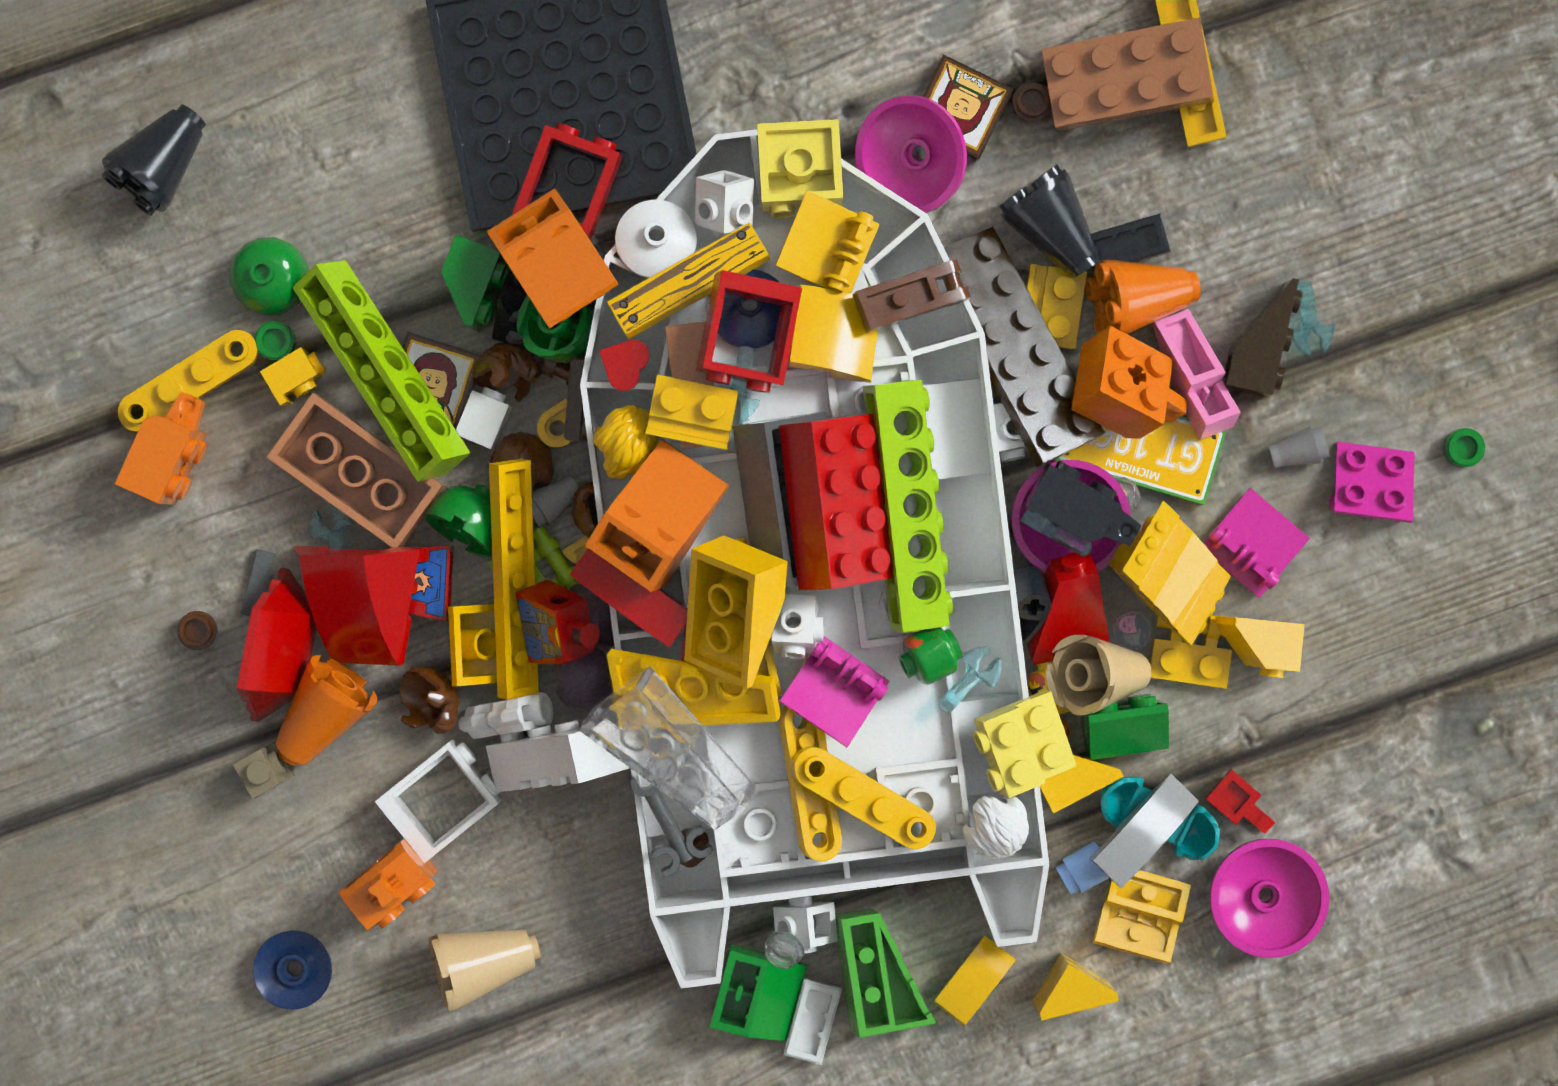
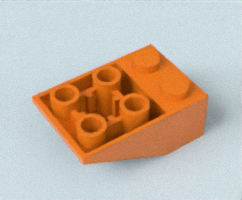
M555 188L487 231L504 261L549 329L619 285Z
M662 439L607 509L585 546L650 592L664 588L671 580L730 485Z

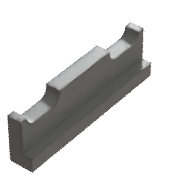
M256 549L240 614L251 616L252 607L263 592H268L273 574L269 572V565L271 559L276 557L275 553Z

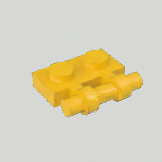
M1157 615L1156 627L1168 628L1170 632L1168 640L1157 638L1152 640L1149 660L1151 678L1227 689L1232 650L1217 648L1219 636L1224 637V635L1215 624L1216 616L1212 615L1206 620L1207 625L1202 634H1205L1203 645L1193 644L1190 647L1187 643H1183L1182 638Z

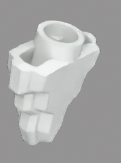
M543 692L467 707L464 717H461L458 721L459 729L463 732H468L473 739L526 731L550 725L553 720V707L549 696Z

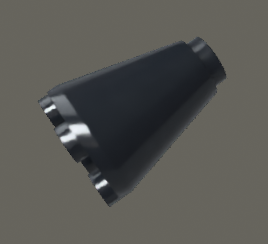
M183 104L177 110H170L103 157L102 164L105 168V171L102 173L103 179L117 190H121L124 187L135 197L133 200L134 204L144 213L152 216L156 210L160 212L165 211L170 206L203 136L201 130L206 126L204 120L196 112Z
M1057 164L1031 183L1034 188L1033 191L1029 192L1025 186L999 205L1002 210L1000 215L1011 227L1065 273L1069 271L1072 277L1076 278L1100 260L1095 254L1097 248L1068 172L1065 169L1061 170Z

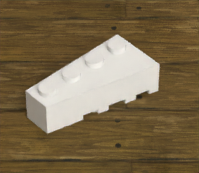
M606 715L582 720L583 727H579L578 720L554 725V732L551 731L550 725L527 730L528 736H524L523 731L500 735L501 742L486 746L496 792L522 790L530 787L540 788L548 785L559 786L569 782L571 784H578L633 768L634 763L627 731L621 730L619 720L608 722Z

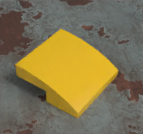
M801 284L802 293L793 335L790 367L830 372V378L871 383L878 330L866 333L852 294Z
M1139 870L1122 889L1110 879L1092 943L1168 965L1171 963L1179 925L1183 923L1191 885Z

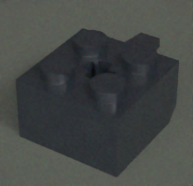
M1058 460L1055 467L1049 463L1045 464L1023 503L1027 508L1088 542L1102 539L1105 536L1128 546L1131 545L1141 528V524L1120 509L1122 504L1113 500L1117 492L1095 480L1092 481L1090 486L1078 480L1081 472Z

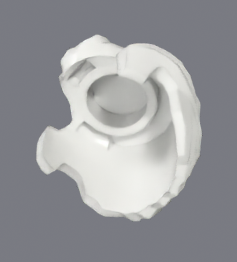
M983 796L977 799V802L973 805L975 826L971 828L966 824L963 827V834L968 844L987 858L1003 859L1007 856H1012L1022 848V845L1027 840L1029 825L1026 809L1023 803L1014 796L1011 798L1003 796L1001 800L1005 803L992 796Z

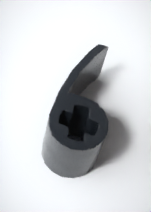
M1032 566L1023 567L1014 572L1023 646L1040 630L1048 617L1052 604L1043 571Z

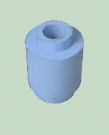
M1095 841L1063 858L1064 863L1056 867L1071 895L1079 890L1081 893H1084L1109 878L1089 859L1099 848Z

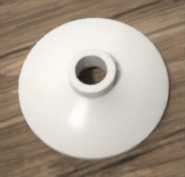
M657 199L640 202L627 210L618 223L615 235L616 249L623 264L630 271L644 278H650L695 253L697 243L696 230L689 215L679 206ZM658 229L663 232L664 237L660 241H653L648 234L650 231Z

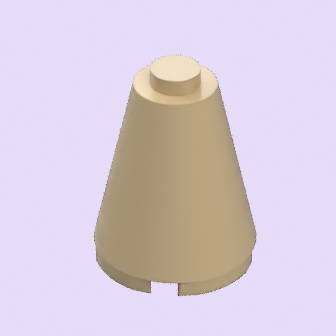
M1072 635L1061 640L1052 651L1056 653L1052 664H1048L1046 671L1048 689L1051 691L1054 701L1060 707H1066L1075 715H1089L1144 689L1151 679V666L1143 654L1088 635Z
M526 930L442 933L428 936L431 958L436 957L434 959L436 970L434 971L448 1013L457 1011L534 969L535 959L541 958L535 935L528 937Z

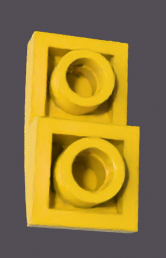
M984 936L933 1002L961 1025L965 1026L1016 959L1001 947H997L987 936Z

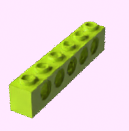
M347 261L315 264L292 287L417 482L447 475L470 454L467 446Z
M922 379L863 386L866 414H874L893 578L885 579L890 630L904 633L950 626L949 615H952L953 603L951 595L946 591L944 575L948 573V560L946 553L941 550L940 534L943 533L944 523L940 510L936 508L935 493L939 491V479L936 470L932 469L930 453L934 451V436L932 430L927 428L926 412L929 411L930 407L928 391L923 387ZM900 412L907 418V428L902 434H899L894 427V419ZM906 453L912 460V468L908 474L903 475L899 469V460ZM912 494L916 499L917 507L915 512L908 516L904 511L903 503L905 498ZM917 535L921 541V549L913 557L909 553L908 543L913 536ZM919 576H922L926 582V589L920 597H916L913 592V583Z

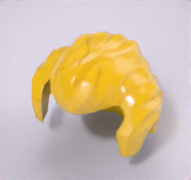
M626 405L623 408H616L606 416L602 427H596L593 435V444L604 453L603 468L610 479L618 478L619 480H625L627 475L636 473L658 445V436L645 434L649 412L642 407L637 408L635 405Z

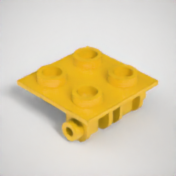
M806 190L775 266L822 288L851 294L879 224L872 221L874 217L866 212L858 211L857 214Z

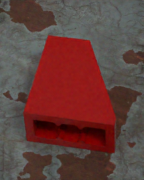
M1090 551L1072 552L1062 557L1050 559L1045 578L1052 603L1051 610L1040 630L1026 644L1033 665L1053 661L1056 652L1052 651L1055 646L1064 638L1072 635H1088L1110 643L1099 575Z

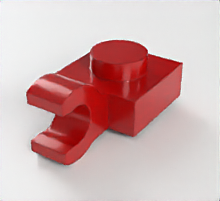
M1229 769L1205 797L1210 804L1235 825L1245 817L1260 832L1266 834L1275 824L1269 816L1254 805L1262 795L1232 769Z

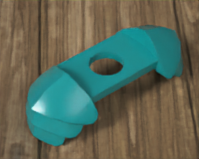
M1122 777L1105 786L1101 791L1100 799L1101 810L1105 820L1112 823L1114 827H1117L1153 790L1144 787L1145 780L1139 777ZM1196 805L1166 841L1175 844L1174 854L1176 856L1186 857L1194 861L1198 859L1204 860L1218 848L1220 830L1215 818L1204 807Z

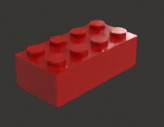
M874 414L843 416L779 425L798 590H831L893 578Z

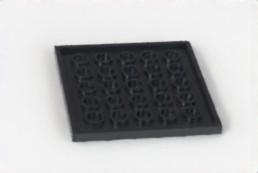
M426 0L472 232L491 229L512 216L545 125L555 128L557 123H562L579 130L578 137L593 142L596 136L617 145L615 151L621 153L622 161L605 206L659 196L697 155L666 0ZM553 141L530 204L555 188L572 213L588 210L606 161Z

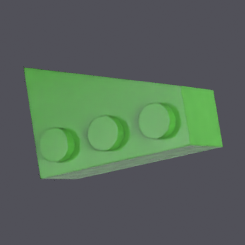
M871 908L835 914L837 947L851 1032L862 1038L937 1024L931 1012H929L915 980L912 979L881 914Z

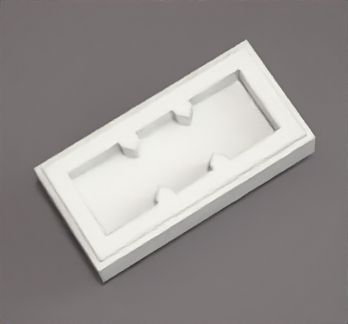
M804 977L784 1049L785 1056L822 1065L842 987Z

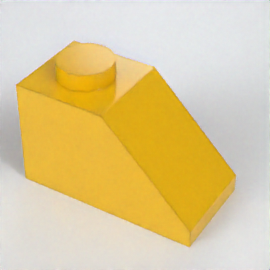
M1216 615L1215 624L1245 666L1260 668L1261 676L1283 678L1284 670L1300 672L1305 624Z
M1072 753L1077 766L1045 779L1046 783L1040 785V792L1049 809L1055 813L1124 777L1121 770L1115 766Z

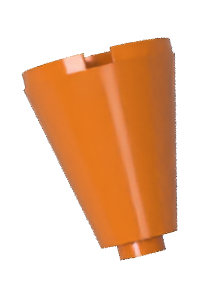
M314 655L309 660L276 738L275 745L278 749V756L289 765H307L369 713L378 701L374 690L370 696L363 687L367 681L349 666L339 663L331 657L326 663L319 661L321 655Z

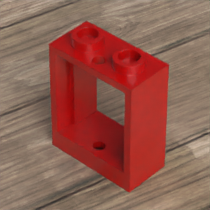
M557 123L556 127L553 128L545 125L512 215L530 204L552 143L555 141L606 161L583 224L579 223L590 241H592L622 161L621 153L615 151L616 144L595 136L593 142L578 137L580 131L571 126Z
M726 270L717 272L714 275L696 371L707 373L705 380L718 384L730 385L731 379L747 382L746 389L760 393H770L771 388L783 386L802 287ZM725 293L781 306L768 373L712 361Z

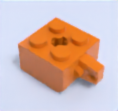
M1108 326L1082 344L1071 410L1125 438L1141 439L1164 425L1165 420L1173 422L1178 417L1185 415L1188 400L1169 388L1173 359L1119 331L1115 327Z
M181 392L166 416L155 415L144 419L115 484L158 504L176 505L178 499L183 500L192 483V479L188 478L193 464L198 465L202 461L208 447V443L204 442L207 433L198 430L206 402L191 394Z
M403 839L354 881L343 888L339 894L343 902L367 931L375 924L383 929L405 910L401 904L408 898L413 904L436 884L431 878L439 870L430 859L424 863L408 842Z

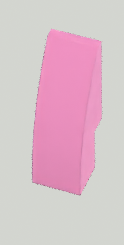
M1186 309L1155 321L1153 328L1161 353L1173 359L1171 382L1175 392L1188 400L1186 416L1199 440L1233 428L1241 412L1222 381L1226 372L1190 310Z

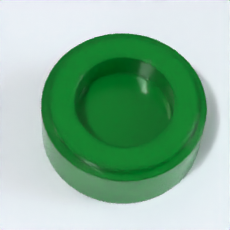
M269 321L262 324L256 331L254 338L259 354L273 361H278L292 353L296 345L293 330L288 325L279 321Z
M1457 429L1452 431L1444 440L1443 453L1450 464L1460 468L1471 467L1479 463L1483 458L1485 442L1482 436L1473 429Z

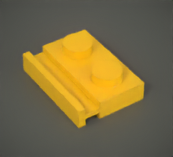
M1031 263L1029 265L1026 288L1058 347L1074 351L1087 272L1073 278L1069 271L1065 273L1058 267H1047Z
M658 374L645 434L727 450L739 390Z

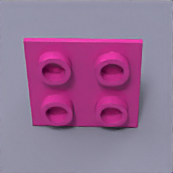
M1337 441L1334 494L1330 496L1329 510H1334L1336 515L1349 514L1359 516L1360 518L1371 517L1372 520L1379 518L1393 520L1395 523H1412L1415 452Z
M1249 488L1203 544L1218 560V564L1260 598L1268 588L1272 589L1280 579V573L1310 538L1254 490Z
M824 636L823 642H817L814 651L808 656L779 702L847 748L877 700L880 701L888 690L887 685L890 681Z

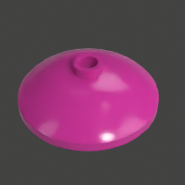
M906 95L881 103L866 117L857 136L855 161L858 170L924 213L943 206L958 190L966 170L967 150L964 136L958 123L943 106L925 97ZM920 146L926 152L924 159H921L918 155V148Z
M1061 460L1081 472L1078 480L1090 486L1092 481L1095 480L1117 492L1113 500L1122 504L1120 509L1131 517L1126 494L1111 474L1101 467L1086 461ZM1058 461L1052 462L1050 464L1055 467ZM1044 466L1041 467L1022 484L1012 507V530L1019 549L1030 563L1045 573L1050 559L1062 557L1072 552L1089 550L1097 571H1101L1109 565L1108 562L1114 557L1116 549L1123 543L1105 536L1102 539L1088 542L1032 511L1023 504Z
M1272 838L1257 839L1240 845L1220 863L1210 887V908L1216 926L1232 945L1253 956L1264 958L1283 957L1304 948L1317 936L1327 917L1329 888L1321 867L1308 852L1288 841ZM1263 888L1271 890V897L1267 901H1260L1258 898V893Z

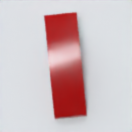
M589 548L586 549L569 574L604 602L669 648L687 623V606L662 589L650 592Z

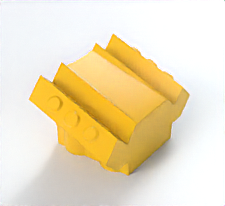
M1164 501L1161 503L1156 514L1149 516L1145 520L1142 529L1138 532L1131 545L1121 544L1116 549L1114 557L1108 562L1110 567L1135 595L1168 624L1190 647H1192L1197 636L1205 629L1207 625L1206 620L1213 615L1216 609L1215 605L1222 599L1225 593L1224 589L1231 578L1195 533L1180 520V516Z

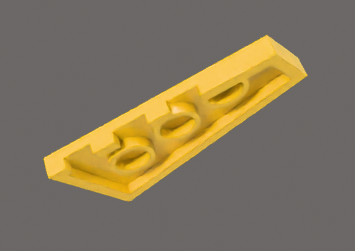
M610 649L607 653L621 730L777 722L781 715L774 677L756 674L752 687L746 689L685 661L617 649Z

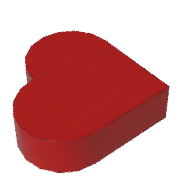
M628 340L599 350L612 387L622 392L634 389L640 379L639 371L644 369L649 362L650 355L647 346L639 340Z

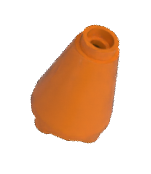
M1110 259L1102 260L1096 264L1093 277L1086 278L1084 289L1088 301H1093L1095 311L1094 329L1096 334L1110 325L1126 334L1189 307L1192 302H1197L1201 295L1200 281L1198 275L1193 270L1187 271L1179 267Z

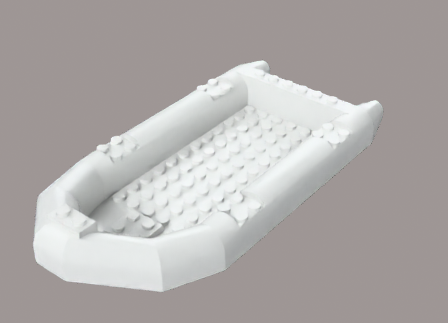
M757 129L715 134L657 198V200L668 201L679 206L689 215L696 230L697 243L695 252L722 237L713 235L711 229L695 225L696 177L726 170L753 178L752 227L771 259L754 270L766 272L775 277L780 283L801 287V284L820 287L775 266L798 210H795V215L789 218H773L770 216V211L762 212ZM841 159L843 207L857 214L858 211L866 212L874 217L872 221L879 224L851 294L858 290L950 261L928 214ZM654 229L648 234L653 241H660L664 237L663 232L658 229ZM616 244L605 255L604 262L619 285L596 299L580 382L598 523L634 474L627 475L625 480H619L618 478L610 479L606 475V470L603 468L604 453L593 444V435L596 427H602L606 416L614 409L623 408L626 405H635L637 408L642 407L650 413L657 375L672 377L665 326L706 321L711 295L705 296L636 336L627 339L607 301L648 278L633 273L623 264L618 255ZM943 279L936 280L940 293L947 292ZM747 299L742 303V307L747 311H752L757 307V303L753 299ZM969 300L878 329L871 383L830 378V372L790 367L791 349L784 385L778 388H771L770 393L746 389L747 382L731 379L730 385L714 383V386L739 390L732 424L734 426L818 412H826L827 418L866 414L863 386L922 379L923 387L927 389L930 399L929 411L926 412L927 428L932 430L934 436V451L930 453L932 469L936 470L939 479V491L935 493L936 508L940 510L944 523L943 533L940 534L941 550L946 553L948 560V573L944 575L946 591L950 593L953 603L952 615H949L950 626L941 628L943 630L949 628L953 632L960 645L963 657L958 660V669L955 673L932 684H922L915 676L908 678L901 667L898 656L904 654V638L917 631L902 633L890 630L885 579L831 590H798V586L785 588V594L816 596L818 606L817 617H824V636L890 681L887 685L888 690L880 701L877 700L850 745L846 748L825 733L828 753L927 811L933 817L936 825L935 836L930 844L921 849L905 847L837 807L842 835V845L838 854L828 861H816L805 856L798 844L779 719L777 722L626 730L634 767L631 768L632 777H635L641 787L649 786L653 778L648 768L653 766L661 778L659 790L680 830L701 825L708 835L709 843H711L714 849L697 866L687 868L680 864L675 874L664 877L661 869L671 863L672 857L668 854H663L654 859L651 851L660 844H670L645 797L639 796L634 792L650 917L680 988L721 983L730 906L969 875L997 947L1037 942L1049 870L1040 786L1014 796L1025 806L1029 825L1027 840L1014 855L1003 859L987 858L974 850L968 844L963 834V827L966 824L971 828L975 826L973 805L977 802V799L983 796H992L1005 803L1001 800L1003 795L995 792L988 781L986 770L990 766L986 754H981L975 744L973 732L977 731L973 719L1029 697L985 333ZM717 334L712 361L768 373L774 342L762 348L742 349L728 344ZM628 340H639L649 350V362L644 369L639 371L640 379L634 389L625 392L618 391L609 382L599 350ZM901 412L894 419V427L899 434H902L907 428V418ZM733 427L727 450L709 446L681 449L679 440L658 436V443L662 439L730 485L667 586L661 588L687 607L692 548L723 535L732 539L745 536L747 544L750 546ZM906 453L899 460V469L903 475L908 474L912 468V460ZM912 494L908 495L903 503L905 513L910 516L917 507L916 499ZM917 535L913 536L908 543L909 553L913 557L921 549V541ZM919 576L913 583V592L916 597H920L926 589V582L922 576ZM609 605L615 649L680 661L684 628L669 648ZM770 639L783 696L810 654H805L803 659L781 657V653H774L772 639ZM779 702V708L781 712L782 708L785 705ZM796 714L793 718V724L795 727H798L802 723V717ZM920 822L912 825L911 834L913 836L920 834L922 830ZM820 832L813 836L814 846L819 845L822 836Z

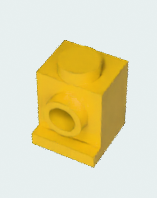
M301 347L260 371L279 405L283 407L293 404L290 398L293 394H295L296 398H300L316 389L315 381L322 378V374L327 372L326 367L315 351L309 354L306 349Z

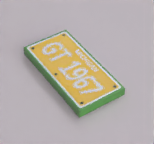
M1182 416L1173 422L1165 420L1164 425L1141 439L1125 438L1102 426L1105 434L1053 460L1055 462L1058 460L1086 461L1106 470L1116 480L1205 505L1227 430L1199 440L1188 418Z

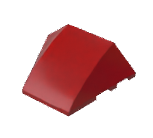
M294 546L293 549L301 569L305 592L315 625L331 658L339 663L394 666L404 664L412 618L408 615L411 596L417 593L418 582L414 581L418 561L423 560L425 548L391 547L385 550L329 549V546Z
M281 567L279 569L278 579H272L269 591L262 593L251 610L237 683V691L242 701L247 702L246 710L251 712V721L260 722L293 699L306 665L312 657L317 628L307 596L288 568Z

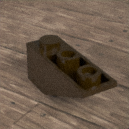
M1293 278L1287 281L1229 348L1224 369L1226 373L1222 379L1226 388L1263 397L1272 396L1274 389L1280 390L1285 373V367L1280 366L1283 351H1289L1294 329L1288 328L1291 314H1297L1302 300V290H1297L1299 279Z

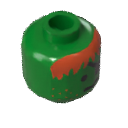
M941 627L919 630L904 638V654L898 656L908 678L915 676L920 683L925 685L932 684L955 673L958 669V660L963 657L960 645L953 632L949 628L943 630Z

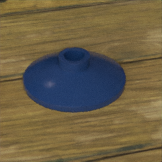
M752 270L745 274L779 282L772 275L760 270ZM725 293L718 335L728 344L742 349L762 348L774 342L781 306L754 300L757 303V307L752 311H747L742 307V303L748 298Z
M297 930L283 931L270 937L258 950L253 964L254 981L261 995L271 1004L283 1009H302L315 1003L326 992L332 978V961L326 947L313 935ZM291 961H297L301 964L302 971L300 974L295 975L289 971V963Z

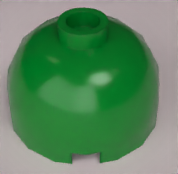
M261 237L244 244L234 255L229 268L230 285L236 298L247 309L264 316L282 315L301 302L292 287L310 269L302 253L293 244L276 237Z
M526 296L519 309L516 325L518 334L522 336L525 343L523 345L531 353L550 362L566 363L583 356L587 351L595 304L593 302L587 304L566 320L559 322L549 329L529 297Z
M477 484L475 488L458 485L451 486L442 491L426 512V522L447 540L453 542V538L467 544L468 546L465 550L471 554L482 558H490L492 555L490 489Z

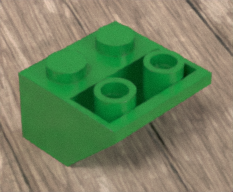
M455 235L441 273L463 323L472 330L480 332L482 326H489L493 319L497 305L492 300L497 288L503 289L510 268L507 267L499 251Z
M1140 694L1127 697L1128 704L1117 705V702L1093 714L1080 715L1086 757L1090 760L1169 749L1168 704L1157 700L1156 696H1151V694Z
M731 944L712 1012L710 1028L747 1038L786 1041L807 964Z

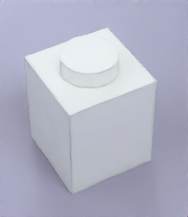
M484 387L482 394L472 390L456 428L459 436L495 450L512 410V406L504 403L506 395Z

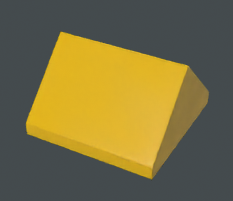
M494 604L448 607L452 686L497 683Z
M1062 953L1058 956L1033 998L1034 1008L1041 1021L1119 1001L1118 994L1109 981Z

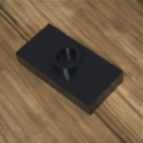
M1160 213L1091 233L1097 248L1095 254L1100 261L1110 259L1137 263L1171 253Z

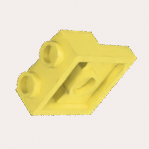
M839 119L757 124L762 212L770 211V216L773 218L792 217L795 215V210L799 209L806 190L843 207Z
M1049 690L1041 691L973 719L977 731L973 732L975 744L981 754H986L990 766L986 770L988 781L995 792H999L1000 795L1011 798L1045 784V779L1077 766L1055 701Z

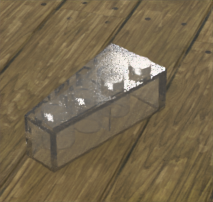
M651 666L647 667L592 708L578 729L714 830L745 810L756 789V785Z

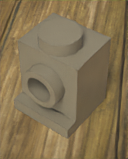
M275 742L233 764L252 799L295 776L289 764L278 756Z

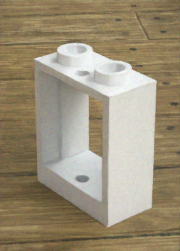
M454 739L375 801L424 863L502 801L498 795L500 792H496L493 777L489 773L482 775L473 764L477 761V758L464 742L458 745ZM450 755L486 801L435 841L399 795Z

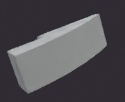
M1169 773L1115 828L1116 831L1089 859L1122 889L1173 834L1199 801Z

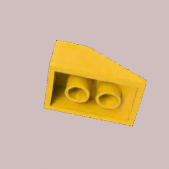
M725 535L692 548L684 661L746 689L752 687L785 599L788 561Z

